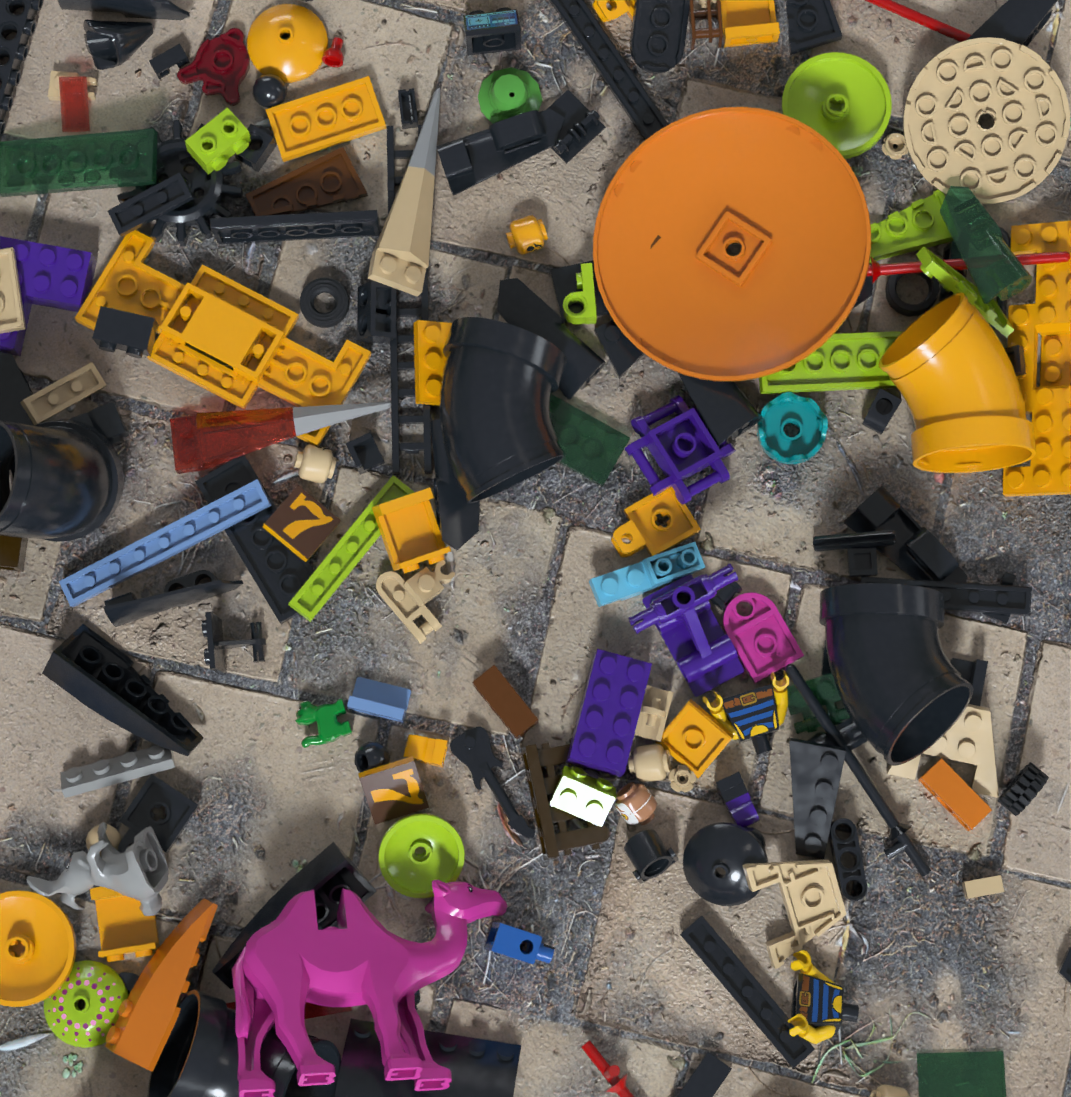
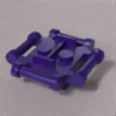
M677 395L670 399V403L643 417L637 416L631 420L634 431L641 438L625 447V451L634 458L651 485L650 491L653 496L662 493L672 486L677 500L681 504H685L691 501L692 496L718 482L722 484L730 479L729 472L721 459L730 456L736 450L732 443L728 444L727 440L718 447L707 430L698 410L694 408L689 410L682 397ZM674 412L679 415L652 430L649 428L650 425ZM645 447L649 449L666 476L665 479H659L641 449ZM711 466L713 473L686 487L683 482L685 479Z

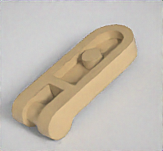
M392 571L381 574L376 582L377 592L420 644L427 639L426 636L433 630L436 632L442 627L425 605L421 607L403 586L405 581L399 574ZM422 615L426 622L418 628L414 621Z

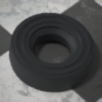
M318 278L311 281L305 286L300 296V309L303 316L309 323L317 327L329 328L339 324L346 317L349 310L350 301L346 289L338 281L331 278ZM321 293H329L335 298L334 308L327 313L319 312L314 307V300Z

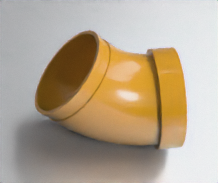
M964 293L953 294L930 308L907 327L884 352L878 365L882 371L889 375L890 380L899 389L913 417L915 431L911 434L913 466L915 468L936 473L982 472L1015 466L1035 457L1034 425L1027 420L1020 384L1013 365L992 327L974 305H971Z

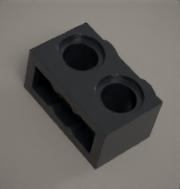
M370 281L359 286L357 341L383 344L395 339L396 289L376 281Z

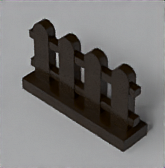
M549 742L541 744L542 750H537L536 744L524 746L521 749L543 860L557 858L559 856L558 851H563L564 856L571 855V849L591 845L592 850L600 849L599 843L607 841L610 836V831L606 826H595L594 823L586 820L587 828L567 832L565 821L580 817L554 806H549L547 795H553L562 776L555 775L554 765L566 763L570 744L550 748ZM542 767H546V778H543ZM584 770L587 775L598 779V775L594 770ZM553 823L558 825V834L554 832Z

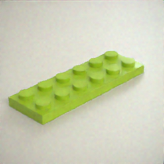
M903 331L833 334L807 358L777 373L760 377V394L897 388L890 380L889 375L882 371L878 364L887 348Z

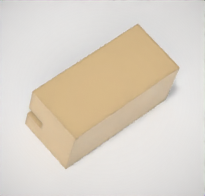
M1001 875L962 882L965 899L1004 892Z

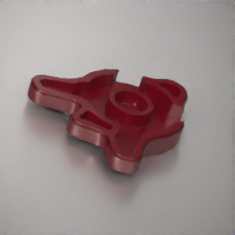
M231 28L226 33L220 34V37L204 41L199 47L194 61L178 71L177 77L182 84H190L201 80L204 82L202 91L205 95H221L228 105H238L240 102L239 86L247 76L250 68V59L244 45L245 37L243 32L238 28Z

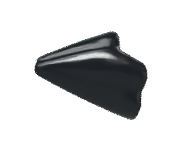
M87 19L83 23L87 50L92 55L95 67L99 70L122 65L153 34V27L149 22L96 21Z

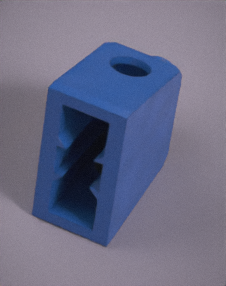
M492 922L484 949L534 965L535 960L549 964L555 947L541 943L542 936L503 923ZM522 941L527 942V948L525 951L520 950V944Z

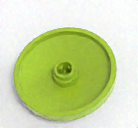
M841 52L820 54L798 66L785 85L781 102L783 115L792 117L821 134L840 152L844 159L866 152L880 140L887 128L892 109L890 90L881 73L866 60Z

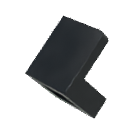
M371 432L346 443L360 475L385 463Z

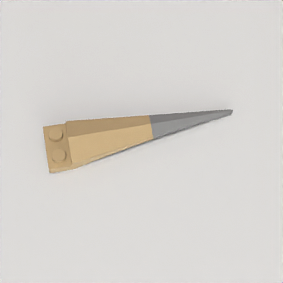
M440 88L436 89L433 93L407 169L373 250L368 272V279L417 297L422 293L426 268L429 266Z

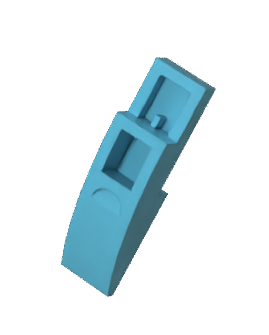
M692 542L645 558L642 562L589 580V584L598 607L619 600L623 601L674 582L688 574L704 569L705 565L696 542Z

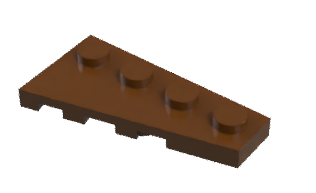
M341 147L245 194L255 216L292 214L367 197L368 193L344 147Z

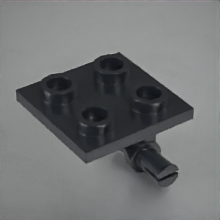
M205 612L206 620H202V633L204 637H207L208 648L204 649V659L206 665H210L211 670L220 675H226L224 649L252 646L253 662H265L263 645H266V639L262 635V622L250 623L252 639L224 641L222 619L212 612Z

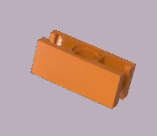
M942 758L918 779L967 831L972 830L992 811Z

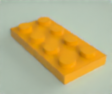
M369 76L265 109L283 162L387 129Z

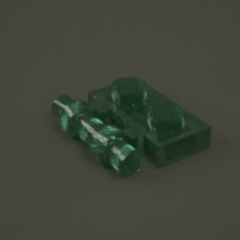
M831 672L805 680L822 706L826 705L827 714L834 725L840 724L841 720L851 718L845 708L838 709L836 702L840 701L841 698ZM795 685L787 686L790 715L802 713L804 719L794 723L796 733L799 734L805 731L812 733L817 731L818 727H822L821 724L814 717L813 712Z

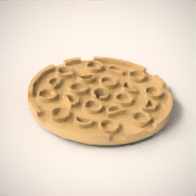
M993 37L975 38L959 42L935 56L921 70L912 84L903 114L905 143L911 160L920 174L933 187L945 195L973 204L1002 203L1022 196L1034 189L1052 172L1060 160L1070 128L1069 103L1065 89L1056 72L1051 69L1039 54L1030 48L1002 38ZM990 114L993 117L994 124L990 129H983L978 124L980 115Z

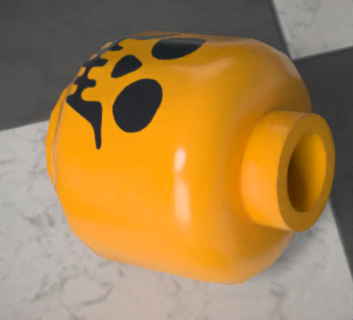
M533 215L512 221L509 226L510 232L505 233L510 249L516 248L517 252L521 255L542 249L544 241L548 240L542 219L537 220Z

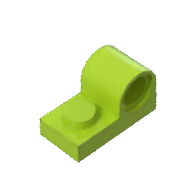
M592 263L581 264V273H576L577 290L582 289V291L568 294L563 301L564 318L571 324H596L597 320ZM579 303L584 309L580 313H572L568 308L571 304Z

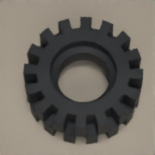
M1030 762L1009 783L999 797L998 802L1013 815L1017 816L1037 796V793L1041 791L1049 777Z

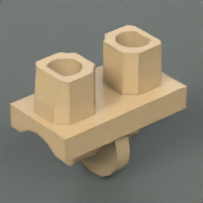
M649 685L646 686L635 736L661 742L674 692Z

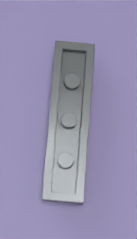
M153 745L150 748L136 752H127L118 757L99 760L82 767H74L60 772L61 790L64 798L172 769L175 768L174 754L169 749Z

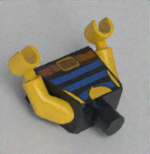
M785 670L783 671L784 678L779 681L776 680L774 672L771 673L770 677L773 686L769 684L722 699L718 692L714 691L716 698L713 702H709L706 696L702 698L703 702L710 709L711 716L735 735L732 740H738L739 743L752 740L756 755L773 750L768 735L777 732L779 726L785 721L788 708L787 686L789 685V677Z
M801 950L793 953L797 960L791 962V969L794 971L800 970L801 973H798L793 984L791 1018L788 1019V1023H791L789 1033L790 1036H800L812 1044H817L837 1035L842 1025V1020L857 1022L859 1006L843 1003V987L835 984V982L821 973L811 963V957L807 951Z

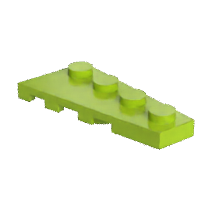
M923 247L916 254L922 263L920 269L928 277L932 278L934 276L937 278L940 285L948 292L952 291L954 294L964 293L971 305H974L986 321L1006 338L1014 331V328L996 300L926 247Z

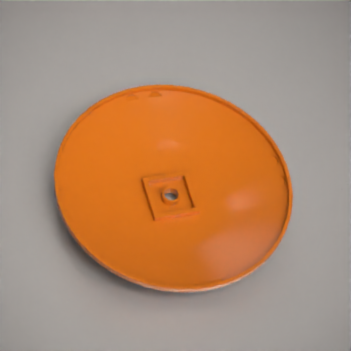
M723 107L688 115L660 129L640 144L621 165L610 182L598 211L593 236V261L598 288L607 310L623 334L641 352L664 367L686 376L711 381H743L764 377L789 368L815 352L835 334L856 304L864 286L871 255V224L865 196L857 177L840 152L825 137L806 124L778 112L751 107ZM657 235H659L661 238L651 248V244L653 243ZM732 243H739L742 246L741 252L736 256L727 254V248Z

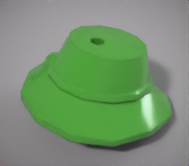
M513 67L494 71L482 81L478 94L481 113L492 124L525 112L539 111L543 101L539 84L528 72ZM509 93H514V97H510Z

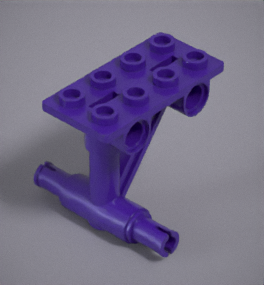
M730 563L710 575L701 574L693 578L691 574H688L650 594L642 600L646 609L628 618L636 634L655 624L695 697L701 696L744 672V668L738 659V653L728 635L724 634L710 609L711 605L709 599L715 597L717 590L738 580L736 572L732 571L734 568Z

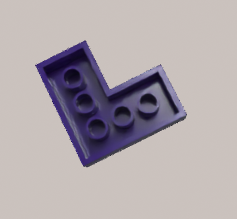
M0 236V249L13 247L15 250L26 326L25 330L1 333L0 352L21 357L32 304L74 312L80 310L91 292L97 260L92 252Z

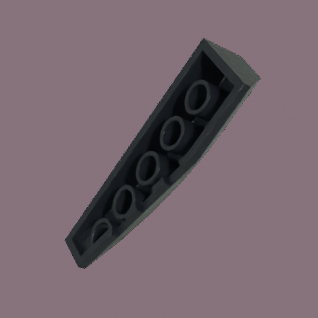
M82 624L53 651L42 674L110 722L158 746L185 756H189L204 739L180 712L175 713L169 707L168 703L170 701L163 694L158 695L150 686L151 681L145 674L140 676L132 667L134 662L127 655L85 624Z
M332 842L268 900L229 946L212 972L229 989L234 988L232 968L246 947L247 941L259 929L276 920L286 904L301 892L314 890L318 930H323L327 927L338 926L337 911L342 889L353 891L360 897L363 903L377 891L351 859Z

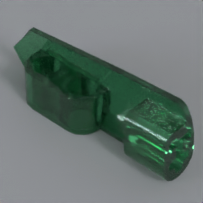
M950 186L941 206L940 214L984 304H988L996 296L1001 301H1005L1025 290L1031 284L1032 276L1004 242L997 223L968 187Z

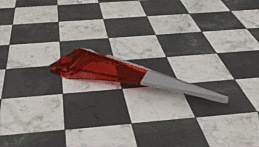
M389 402L202 412L196 413L193 416L170 419L175 471L177 474L206 470L272 444L343 421L389 409L391 404Z

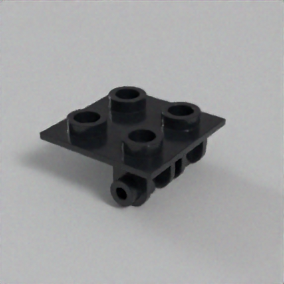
M569 90L547 108L554 110L565 118L558 139L555 141L556 144L551 149L566 164L606 128L598 120L600 119L599 114L595 110L590 112Z

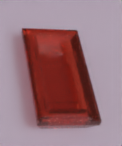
M87 76L59 77L62 132L90 131Z

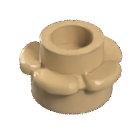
M899 133L887 135L882 145L883 153L889 155L893 160L901 159L902 155H906L908 150L904 136ZM894 144H896V145L898 146L897 149H894V148H893V145H894Z
M678 765L676 769L671 770L668 779L671 781L670 786L674 791L686 793L693 789L696 775L687 766ZM684 776L685 781H680V777Z

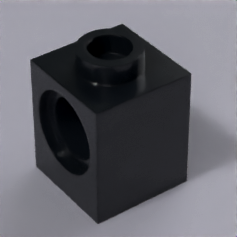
M250 124L247 128L251 139L249 146L242 153H235L234 155L237 160L259 172L275 149L276 144L273 133L261 125L258 128ZM253 142L263 143L262 147L258 150H251L249 148Z

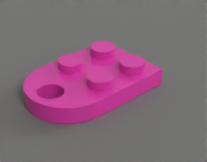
M744 593L735 597L728 604L723 615V628L725 634L732 641L741 662L754 684L767 678L772 672L776 673L788 664H792L804 657L777 607L769 598L759 593ZM748 602L752 607V613L745 617L739 615L736 610L738 603Z

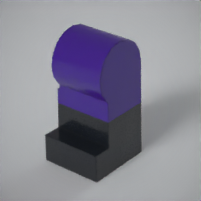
M737 772L716 782L714 786L734 824L747 827L760 821L750 800L751 797L743 783L744 781L740 773Z

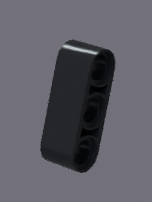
M841 818L831 824L829 842L841 896L848 902H855L866 895L867 882L856 826L851 820ZM843 824L848 827L849 837L846 840H841L836 836L835 828L837 825ZM844 852L854 856L855 863L852 868H846L841 864L840 857ZM849 881H855L860 886V892L856 897H852L846 892V884Z

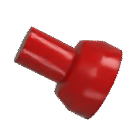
M333 38L331 48L326 49L323 53L322 61L330 67L338 68L343 65L344 56L341 49L344 41L341 38Z

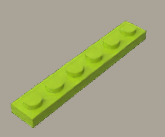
M393 475L288 605L311 622L381 536L372 507L415 492Z

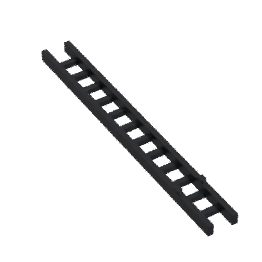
M418 125V136L420 134L422 125ZM387 126L388 214L395 199V185H400L403 177H395V159H410L413 150L394 151L393 126ZM427 267L421 293V308L397 309V291L401 290L396 289V338L390 340L393 475H400V451H405V454H419V451H424L425 474H432L431 405L423 404V415L399 416V397H415V389H399L398 371L415 370L414 362H398V344L414 343V335H398L397 317H421V320L429 321ZM399 424H423L424 442L399 443Z

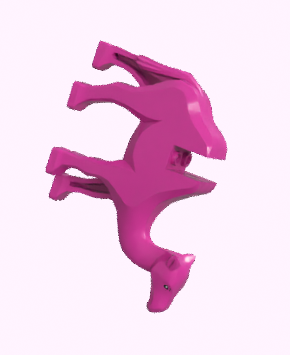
M433 880L434 898L425 906V911L432 915L436 931L435 937L431 941L424 943L409 941L388 931L369 911L360 897L351 890L342 889L337 911L338 927H327L323 930H318L314 890L301 892L294 896L286 904L276 920L262 927L251 936L232 968L236 1002L235 1032L238 1051V1096L274 1097L276 1084L274 1080L263 1073L260 1064L261 1044L274 1023L276 1035L286 1047L298 1070L297 1082L299 1086L327 1085L335 1082L336 1072L334 1065L316 1054L308 1037L304 1023L306 1002L328 1007H351L367 1004L372 1012L375 1031L381 1044L385 1080L414 1079L415 1091L447 1089L452 1081L451 1070L438 1065L430 1055L426 1045L423 1025L415 1009L414 994L419 989L452 973L459 966L467 946V924L477 919L488 916H502L506 913L507 903L501 894L495 890L479 889L466 882L445 883L440 880Z

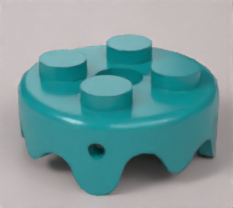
M785 392L767 403L761 411V419L757 423V438L763 451L770 458L784 464H799L813 458L820 451L826 438L828 420L813 399L795 395L793 392ZM788 423L797 425L799 434L795 437L787 436L783 430L784 426Z

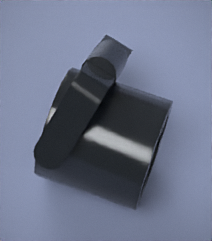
M647 829L635 834L624 846L626 855L636 869L632 873L640 884L662 874L679 860L671 847L667 849L657 832L653 829Z

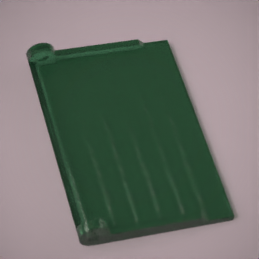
M1003 1051L917 1053L919 1097H1006Z

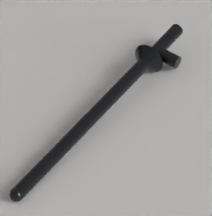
M788 664L785 667V672L833 744L846 748L845 762L890 828L888 841L898 840L884 849L886 856L891 859L905 851L922 877L929 874L931 869L906 833L912 825L903 824L898 821L796 666Z

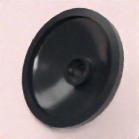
M725 822L713 823L698 830L687 843L683 854V870L691 888L706 901L720 906L740 905L755 897L760 890L752 892L749 889L742 865L768 863L765 849L754 834L739 825ZM717 868H723L726 871V874L722 875L718 873Z

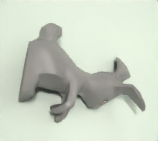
M103 822L99 825L97 831L99 842L90 846L88 853L84 851L73 853L57 880L47 881L28 876L26 879L29 886L41 895L50 897L54 894L62 893L59 898L61 902L76 910H84L85 908L75 903L74 898L87 892L95 885L106 887L140 901L139 909L144 916H154L162 907V898L159 892L168 881L169 868L164 852L151 826L138 833L134 837V843L127 847L126 852L120 853L110 843L106 834L107 824Z

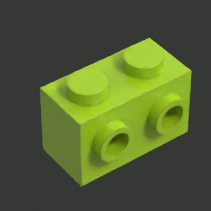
M227 107L185 140L187 151L209 175L214 170L219 171L227 164L228 159L235 153L240 154L245 151L251 139L247 128Z

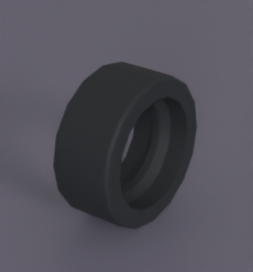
M924 272L907 273L916 274L925 279L929 290L923 302L908 304L899 298L896 291L898 280L906 274L890 275L885 287L886 299L890 307L897 313L908 317L919 316L934 305L940 291L937 278L934 276L930 278Z

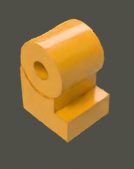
M409 734L403 757L413 756L415 761L443 768L449 743L447 740Z

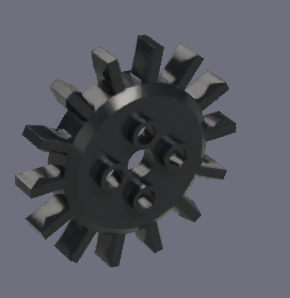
M174 120L172 125L173 139L162 142L159 133L151 126L147 129L148 138L154 147L147 153L135 145L129 144L127 146V150L132 158L140 161L137 170L117 168L116 174L119 179L124 181H134L135 189L120 193L117 197L121 204L159 184L161 177L167 176L170 178L179 172L182 173L185 180L188 181V186L193 196L198 190L204 191V195L200 198L194 196L195 199L155 219L156 224L152 229L151 237L156 242H159L167 226L177 227V240L180 246H186L188 240L187 227L199 225L202 235L210 239L213 235L210 225L206 222L208 217L213 213L217 214L220 218L233 217L228 208L220 205L223 196L242 198L243 191L241 187L236 185H226L224 177L237 174L242 171L239 161H232L219 171L214 170L208 175L187 151L185 144L187 139H183L184 130L179 120ZM201 123L196 132L199 129H201L204 126V124ZM192 166L194 171L188 174L185 173V168Z

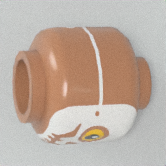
M631 782L623 786L616 793L615 807L628 824L636 825L640 823L641 825H646L655 817L653 812L656 810L657 802L645 785Z

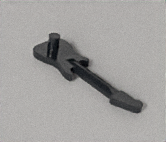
M475 727L454 738L450 743L451 752L469 768L476 789L478 791L481 790L480 781L484 778L509 819L508 825L525 838L532 839L535 836V831L529 828L523 816L518 814L492 770L496 766L503 768V764L492 753L488 732L482 727Z

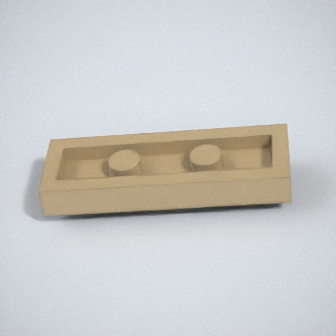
M93 362L25 398L20 403L33 424L37 425L107 385Z

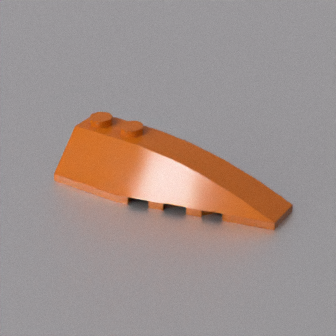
M203 898L160 945L142 971L128 998L120 1005L119 1018L115 1026L109 1029L106 1036L107 1043L105 1047L110 1051L153 1072L179 1016L181 1008L176 1007L181 992L187 993L190 982L187 981L189 969L197 966L200 957L198 944L199 942H204L207 938L218 907L217 904Z

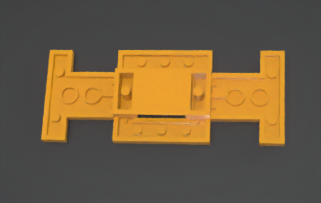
M1071 220L1011 226L1010 252L1013 255L1067 251L1071 256ZM1070 257L1068 262L1037 264L1035 303L1009 305L1008 321L1014 328V331L1008 336L1007 348L1016 345L1024 347L1026 374L1017 376L1020 384L1026 414H1032L1036 455L1031 459L1030 466L1003 468V495L1006 497L1071 494ZM1038 333L1041 335L1040 387H1036Z
M137 230L125 235L75 316L76 322L93 331L100 306L155 318L159 324L157 330L159 336L154 343L151 357L147 356L148 360L244 410L258 387L296 407L343 405L371 357V351L349 340H346L334 362L295 343L287 337L299 319V314L203 264L191 284L187 282L186 285L143 264L154 247L155 240ZM188 343L194 346L195 348L232 366L233 370L187 347L185 344ZM330 426L296 437L309 444L319 446Z

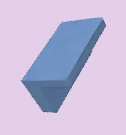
M357 677L353 694L349 697L347 707L349 710L404 723L411 690Z

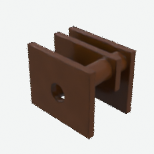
M689 0L688 19L691 50H694L695 40L708 38L709 43H712L713 38H717V47L721 48L723 40L721 1L716 0L715 9H711L710 0H706L705 10H694L693 0ZM712 19H716L715 28H712ZM695 20H705L706 28L695 29Z

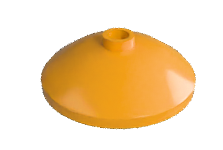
M280 4L262 12L252 23L247 37L248 54L255 68L262 75L270 73L277 75L285 83L301 81L314 74L322 65L323 53L328 49L327 32L320 18L311 10L296 4ZM285 33L290 34V38L287 40L281 38Z

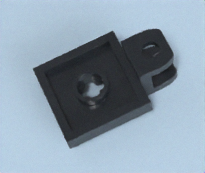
M151 774L119 820V822L130 829L121 840L118 851L120 853L126 852L127 847L134 843V837L146 827L151 826L162 850L168 853L200 805ZM164 806L166 808V818H160L158 821H155L153 809L155 807L160 809Z

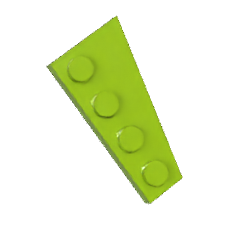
M936 190L933 192V195L913 202L910 207L888 215L887 219L879 223L871 224L870 258L872 257L875 261L921 250L923 247L928 248L956 241L958 233L944 193Z

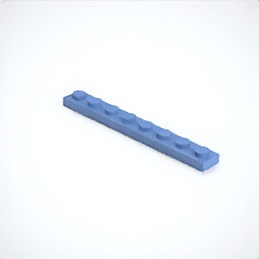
M257 479L60 580V586L70 606L75 607L271 506V503L261 482Z

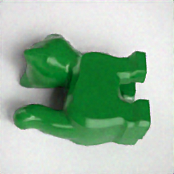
M338 699L332 704H322L320 706H315L309 701H304L300 704V708L296 712L297 719L295 721L297 724L310 725L317 722L318 729L317 736H308L301 741V745L304 748L310 745L317 746L331 743L342 736L345 737L352 734L349 720L343 723H339L337 720L338 716L346 714L342 699Z

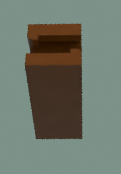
M495 665L472 682L475 689L516 740L539 723L538 718Z

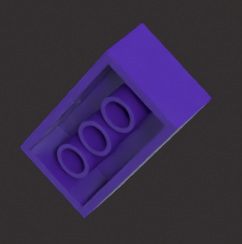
M601 649L596 650L592 658L566 763L621 777L625 773L652 663Z

